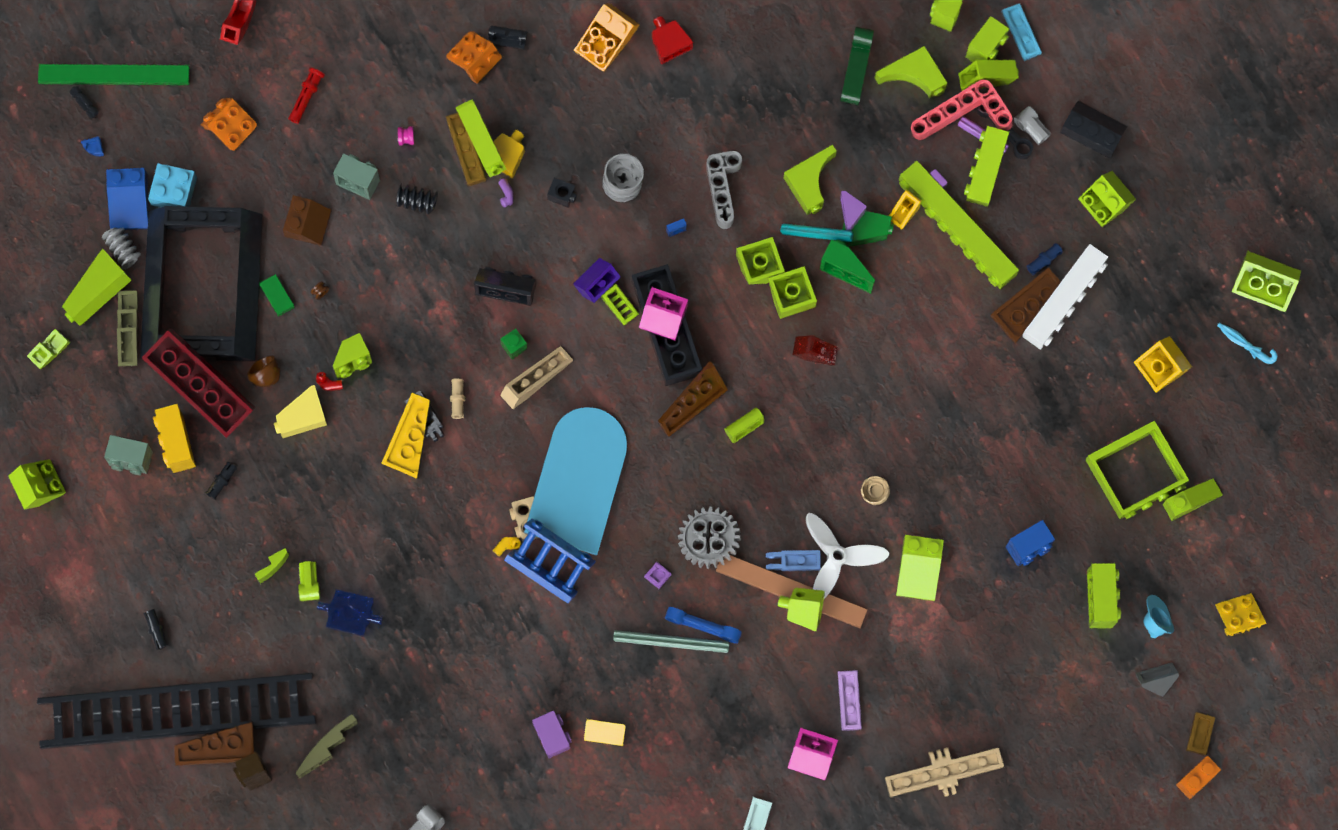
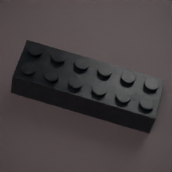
M668 264L631 275L632 285L642 315L652 287L678 296ZM685 315L676 340L648 331L665 387L695 378L701 372L702 367Z

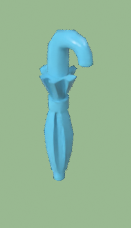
M1220 322L1217 325L1232 342L1249 350L1254 359L1257 357L1267 364L1276 362L1278 355L1274 349L1270 351L1272 357H1269L1261 351L1262 348L1252 346L1250 342H1247L1238 331Z

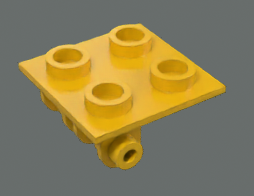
M1252 593L1215 604L1226 626L1225 633L1227 636H1234V634L1239 632L1244 633L1245 630L1250 631V629L1256 627L1261 628V625L1266 624Z

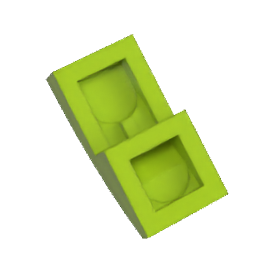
M54 329L42 343L39 342L27 357L39 369H42L69 345L70 341L59 330Z
M286 548L268 557L271 565L255 573L260 584L273 576L285 563L289 556Z

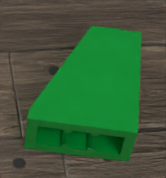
M866 211L851 230L853 240L851 242H842L847 247L887 240L888 234L892 235L894 223H891L892 217Z

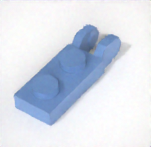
M792 550L766 553V558H781V564L766 565V570H821L820 550Z

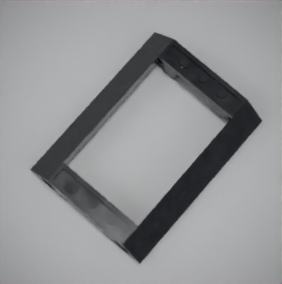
M164 206L149 211L140 359L163 336L161 335L167 240L166 229L186 231V227L222 228L224 232L235 233V231H240L235 336H180L201 356L216 357L218 361H255L263 214L244 208Z

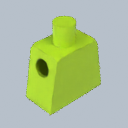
M794 588L791 597L780 595L778 607L788 609V621L817 631L821 621L825 591Z

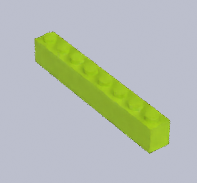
M918 161L900 174L899 184L902 189L910 191L922 200L921 205L925 208V213L938 222V227L951 236V241L963 249L964 255L976 263V268L989 277L988 280L994 287L997 286L1001 289L1017 276L1019 269Z

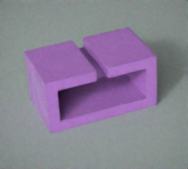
M552 711L532 720L548 758L570 749L569 744L572 741L568 732L564 733L561 728L564 723L560 714L556 715Z

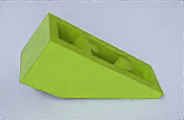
M1213 478L1166 499L1163 506L1171 521L1221 497L1223 494Z

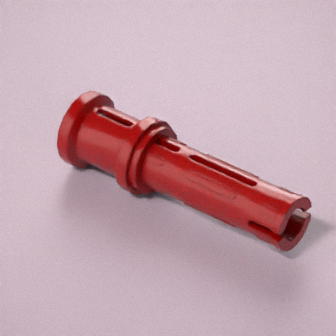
M309 68L308 77L305 82H302L303 89L288 117V120L293 123L299 124L312 94L318 91L317 86L321 78L325 76L324 73L315 68Z

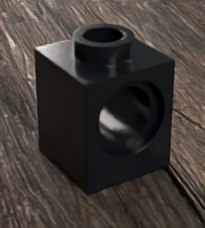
M554 177L547 193V199L569 208L570 203H574L577 197L575 185ZM561 190L568 192L566 196H560L558 193Z

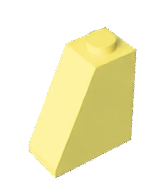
M315 385L310 386L276 415L277 422L274 423L277 434L281 433L282 438L327 425Z

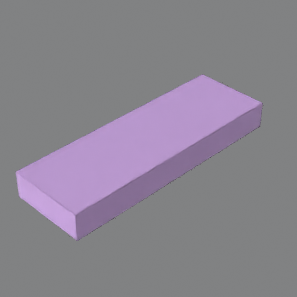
M839 671L838 686L842 731L861 730L858 671Z

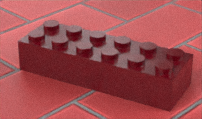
M172 328L142 357L149 366L226 438L255 408L251 402Z

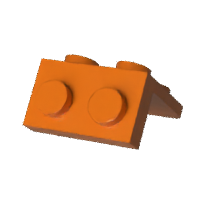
M473 31L468 32L446 56L448 60L465 69L471 80L475 83H478L502 58L493 43Z
M222 98L216 104L217 108L204 116V121L201 125L206 130L212 131L230 150H235L257 127V123L234 99Z

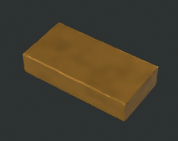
M1198 712L1195 713L1186 751L1203 756L1207 754L1215 717Z

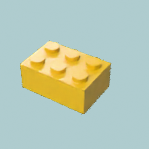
M178 404L156 409V416H153V420L158 432L161 433L158 434L160 446L165 450L162 455L167 468H171L173 473L196 467L183 414Z

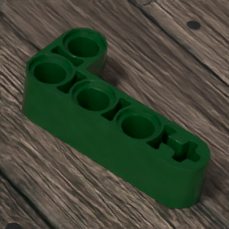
M861 27L855 28L840 102L859 105L874 30Z

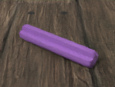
M962 117L958 123L959 127L980 139L982 130L986 131L966 117ZM1007 143L1005 145L1003 154L1007 151L1009 147Z

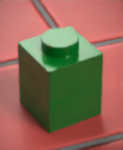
M516 328L500 339L501 346L511 359L527 350V343Z

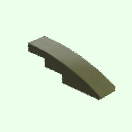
M119 291L117 310L118 366H138V291Z
M353 714L336 725L311 750L296 772L299 779L333 758L329 751L345 741L342 733L358 724Z

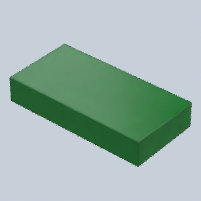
M276 274L259 283L278 317L295 308Z

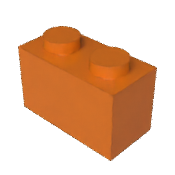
M1207 755L1176 786L1191 799L1221 769Z

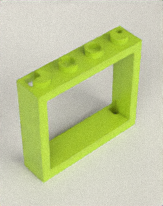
M1155 421L1101 448L1086 458L1087 464L1119 519L1124 517L1129 519L1136 515L1135 511L1141 508L1144 511L1153 506L1152 502L1156 500L1161 502L1167 499L1169 493L1173 491L1178 493L1186 488L1185 485L1189 481ZM1151 434L1176 477L1177 482L1123 510L1097 462Z

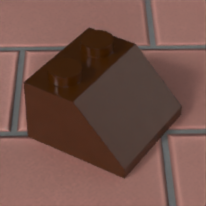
M293 195L283 228L284 236L322 246L331 209L311 199Z

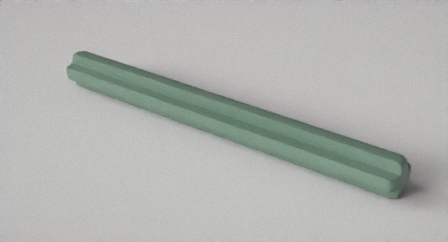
M618 630L614 631L613 637L615 642L724 653L729 651V642Z

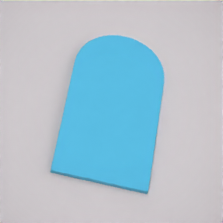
M585 407L575 409L560 419L552 434L527 522L531 519L540 521L544 527L578 550L597 555L627 451L624 430L613 416L601 409ZM525 528L524 533L528 534L529 530Z

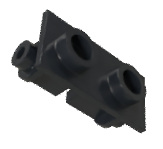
M491 26L488 32V41L494 45L525 49L528 31Z

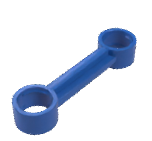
M668 607L665 619L669 622L686 625L738 644L742 634L736 628L722 626L689 615L674 607Z

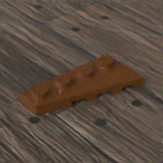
M1047 268L995 310L991 317L1016 344L1061 281Z
M708 362L658 420L668 437L728 390L713 363Z
M253 721L174 745L175 765L233 763L255 753Z

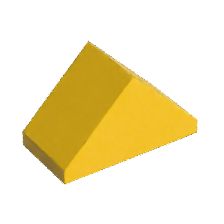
M905 190L889 215L892 217L891 222L900 229H903L920 209L922 200L910 191Z

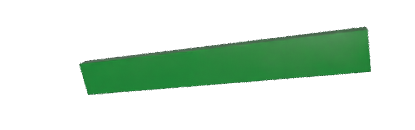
M39 64L38 83L189 85L190 66Z

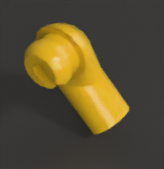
M504 537L492 551L500 557L506 549H519L521 541L517 537Z

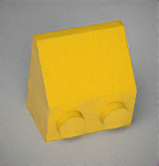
M1170 336L1158 341L1134 361L1155 392L1160 391L1181 377L1192 367Z

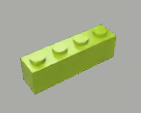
M987 126L986 131L982 130L979 141L983 143L981 149L977 148L974 157L977 160L976 167L972 166L969 177H972L971 185L967 184L964 195H967L966 201L988 207L1007 142L1008 131Z

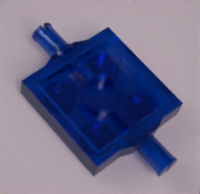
M337 589L330 604L319 601L317 609L328 612L326 628L362 637L365 636L366 628L370 622L381 625L383 617L372 614L374 598Z

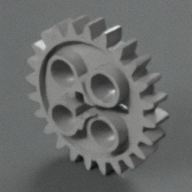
M702 507L700 514L695 510L694 517L688 515L689 522L683 520L685 528H679L683 534L678 535L679 540H682L678 544L680 547H683L681 552L686 554V560L692 558L691 563L693 565L698 562L699 568L703 564H706L707 569L710 568L711 564L717 568L718 562L725 565V558L731 561L729 555H736L734 548H740L736 541L741 540V537L737 534L741 532L739 528H736L738 524L737 521H733V516L727 517L728 513L726 510L721 514L720 508L713 512L712 507H709L708 512H706ZM709 522H712L710 528V532L712 534V537H710V553L707 554L709 546L707 539L709 538L708 526ZM698 526H705L704 530L696 531ZM724 526L722 531H715L716 527ZM698 544L704 545L700 550L695 549ZM717 544L723 545L720 550L714 549Z

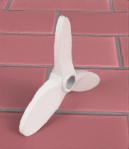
M808 513L806 516V524L812 537L827 555V562L819 571L813 586L814 590L825 591L824 599L833 589L842 565L869 566L881 563L889 556L888 550L875 545H855L843 548L838 544L828 526L817 515ZM833 554H840L842 560H836L833 557Z

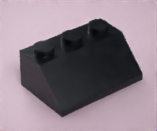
M1077 101L1060 133L1110 159L1128 126Z
M490 267L479 269L474 282L475 295L528 306L532 305L536 287V279H533L532 276H516L510 271L497 272Z

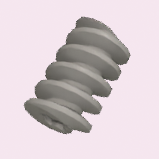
M112 228L102 235V239L106 240V245L113 252V256L117 259L121 268L127 269L135 264L141 253H133L137 247H130L133 241H126L129 235H122L125 231L124 228Z

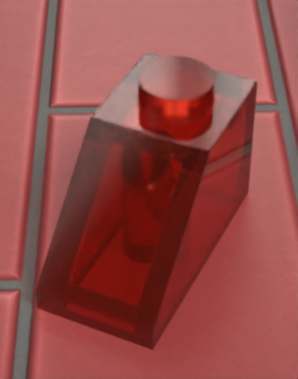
M813 335L796 336L792 355L805 361L832 366L835 363L837 347Z

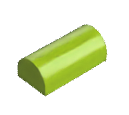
M756 407L724 428L732 443H735L764 424V416Z

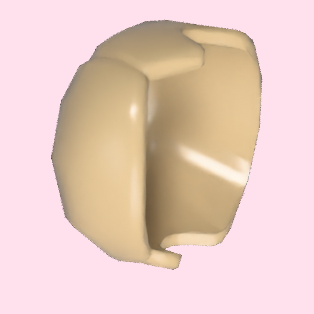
M871 476L863 482L861 494L867 503L880 505L888 499L890 487L884 478Z

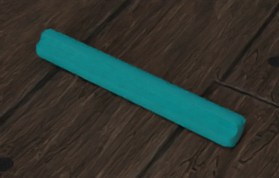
M784 223L780 229L783 235L847 242L853 240V233L849 230Z

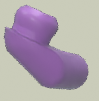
M504 178L499 181V185L505 195L500 201L503 207H507L513 204V189L507 179Z

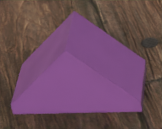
M841 191L840 199L845 228L851 231L866 212L867 206L846 191Z

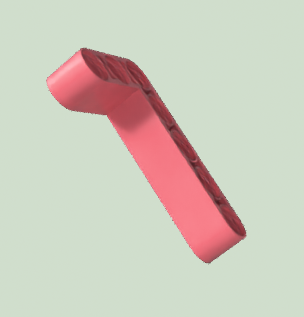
M980 80L913 121L911 131L915 139L924 140L981 104L998 129L1010 130L1013 125L1012 115L988 80ZM983 87L989 89L985 94L979 92ZM966 97L973 99L971 103L963 102ZM993 102L999 104V106L995 109L989 107V105ZM949 107L957 108L954 113H949L947 110ZM935 116L941 118L938 123H933L931 119ZM1001 118L1009 119L1006 124H1001L999 120ZM919 126L925 128V130L921 133H917L915 131V129Z

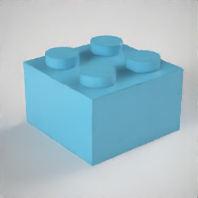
M157 163L148 197L151 206L190 207L197 180L195 171Z

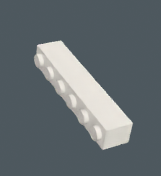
M1089 244L1024 331L1022 337L1040 350L1044 345L1047 347L1054 338L1051 336L1054 331L1059 332L1064 325L1062 320L1065 316L1070 317L1074 312V304L1077 301L1080 303L1085 297L1086 293L1084 291L1086 288H1091L1097 280L1095 278L1097 273L1100 272L1102 274L1108 266L1106 263L1108 256Z

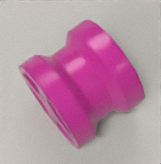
M409 126L406 129L398 127L399 146L404 145V143L414 145L413 126Z

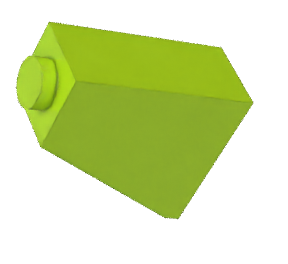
M976 60L958 73L962 91L980 80H988L993 87L1009 85L1019 78L1015 60Z

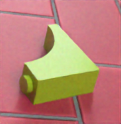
M925 46L877 71L875 75L878 85L891 80L907 81L920 87L929 98L934 95L935 97L942 95L947 86L946 80Z
M833 145L784 172V180L806 215L810 213L815 214L822 209L824 199L819 189V176L824 166L836 156V149Z

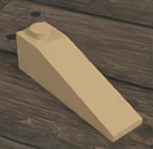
M560 346L506 384L500 396L512 409L516 408L568 366L573 359Z

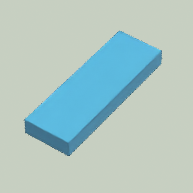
M1020 3L1003 9V16L1023 60L1041 55V49Z

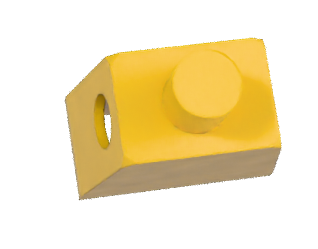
M517 130L513 132L511 137L502 133L494 141L506 167V170L502 171V173L512 179L525 153L524 146L520 144L524 135Z

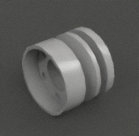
M618 154L608 160L604 168L603 189L611 199L617 202H627L633 200L639 194L644 175L641 162L629 154Z

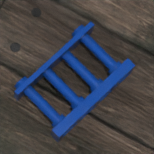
M531 519L524 525L529 530V533L519 550L513 549L507 554L504 561L566 603H569L578 593L573 586L584 568L589 570L596 561L588 553L581 552L544 527L540 521ZM535 536H538L545 541V544L535 561H532L526 557L525 553ZM553 546L562 553L552 570L548 572L542 568L541 564ZM569 557L578 564L568 581L564 583L558 579L557 575Z

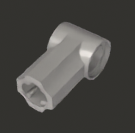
M1029 106L1014 117L1016 125L1022 131H1026L1038 145L1042 144L1051 135L1049 130L1039 121L1037 113Z

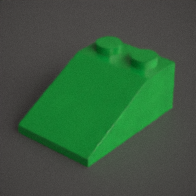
M831 239L822 257L820 270L871 294L875 279L844 242Z

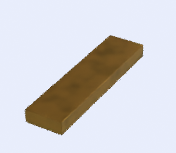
M455 113L446 116L468 187L485 182L486 178L477 151L459 114Z

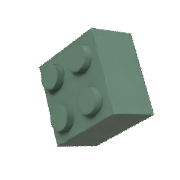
M343 154L333 172L336 185L368 200L371 199L380 182L376 166L369 162L365 164L352 154H349V156Z
M110 435L104 458L111 466V469L117 471L126 469L130 470L132 474L141 475L142 473H148L153 451L148 443Z

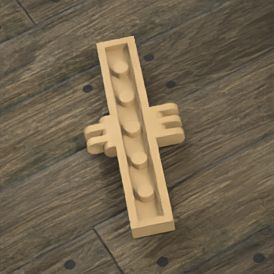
M947 747L944 748L945 756L943 757L941 750H936L938 757L936 759L933 751L928 752L931 766L885 777L890 797L935 785L938 786L939 790L943 789L944 796L946 797L949 796L947 789L949 787L952 795L957 794L955 786L958 785V779L1000 769L1004 765L999 748L951 760Z

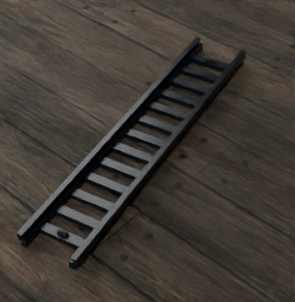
M303 673L38 698V705L53 704L55 739L40 740L39 746L40 749L212 734L252 721L253 730L316 724L315 715L299 717L297 681L312 680L313 674ZM289 682L291 717L280 718L277 683ZM269 684L271 719L260 720L258 685ZM238 686H249L252 721L240 722ZM230 687L232 723L221 724L218 688ZM210 689L212 725L201 726L199 690ZM191 691L192 727H181L179 692ZM171 693L173 728L162 729L160 694ZM140 695H151L153 730L142 731ZM132 696L134 732L122 733L120 697ZM112 698L114 734L103 735L101 699ZM92 700L94 736H83L81 701ZM73 702L74 737L63 738L62 703Z

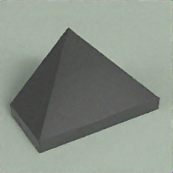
M1173 663L1135 673L1143 688L1162 697L1179 677V673Z

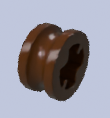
M323 281L315 285L310 292L312 295H316L315 298L317 300L324 297L329 291V287H325Z

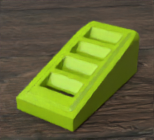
M617 284L612 285L601 296L602 300L623 325L639 314ZM613 292L617 293L613 298H608ZM621 298L622 300L614 306L613 302ZM625 303L626 307L619 312L617 309ZM630 309L631 313L623 318L622 315Z

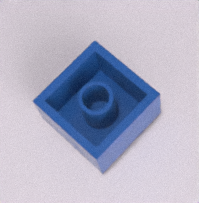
M1041 520L1011 538L1006 545V549L1017 566L1021 564L1026 566L1034 561L1036 555L1043 556L1048 553L1053 547L1052 544L1055 538L1044 521Z

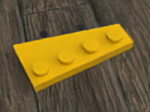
M411 393L382 461V464L414 478L418 477L430 403L429 399Z

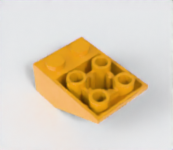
M603 4L574 51L605 72L629 42L640 24L612 4Z

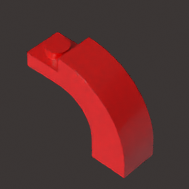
M234 0L232 9L222 24L221 40L236 45L239 44L248 28L257 0Z

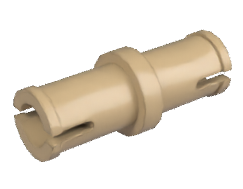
M452 379V395L450 396V401L452 402L451 417L461 419L464 418V380Z

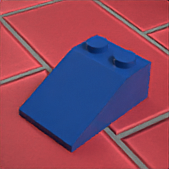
M145 168L106 170L110 229H148V178Z

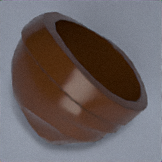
M270 355L256 361L247 373L248 380L259 387H269L276 384L280 378V368L276 358Z

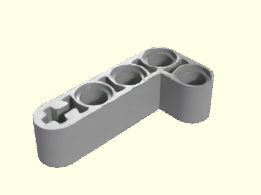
M737 151L712 154L708 157L706 164L716 222L722 229L730 228L734 221V212L726 174L738 172L741 168L742 156ZM730 159H736L738 163L732 165L728 161ZM712 162H717L720 166L717 168H713L710 166V164ZM715 180H721L723 184L717 186L713 182ZM723 197L727 201L725 203H719L717 199ZM723 211H725L726 218H728L727 221H725L724 218H722Z

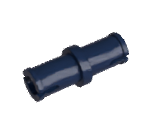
M1055 243L1044 253L1041 252L1037 259L1026 266L1027 270L1032 275H1035L1043 267L1049 266L1052 260L1063 253L1061 247Z

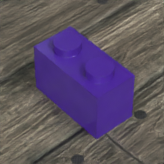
M599 258L573 285L584 298L595 303L620 278V275L610 263Z

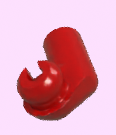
M325 372L317 373L316 382L325 391L343 389L342 380L331 381Z

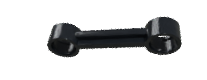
M996 102L991 103L993 109H995ZM979 105L977 107L979 116L989 118L994 124L988 113L983 112ZM1004 118L999 120L1001 124L1007 123ZM1011 127L1008 130L1007 140L1014 146V155L1022 160L1029 158L1033 151L1032 142L1029 139L1021 138ZM1026 144L1030 151L1027 154H1021L1017 151V145Z

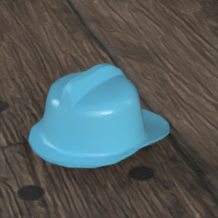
M1155 595L1148 596L1146 600L1148 612L1143 622L1150 636L1156 638L1166 632L1173 633L1174 626L1165 603Z

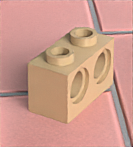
M534 496L511 502L512 508L509 509L511 519H516L517 527H514L516 536L522 539V543L527 536L523 529L527 523ZM521 507H526L529 509V512L526 515H521L518 513V510Z

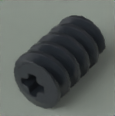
M401 183L397 193V207H401L404 203L405 209H408L411 205L413 211L418 207L421 213L426 208V213L429 215L435 209L438 192L431 196V190H429L425 195L423 188L417 193L415 186L410 191L408 184L405 189H402Z

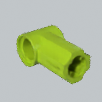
M307 561L299 563L300 601L320 600L316 562Z

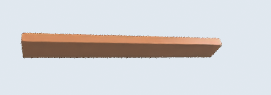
M729 555L731 561L725 558V565L719 562L716 572L779 597L780 595L791 597L794 588L813 589ZM828 594L823 602L822 614L861 628L867 609Z

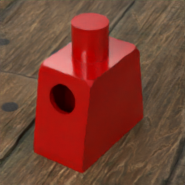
M660 16L653 21L657 29L652 31V40L661 65L693 49L692 40L675 20L666 23L664 17Z

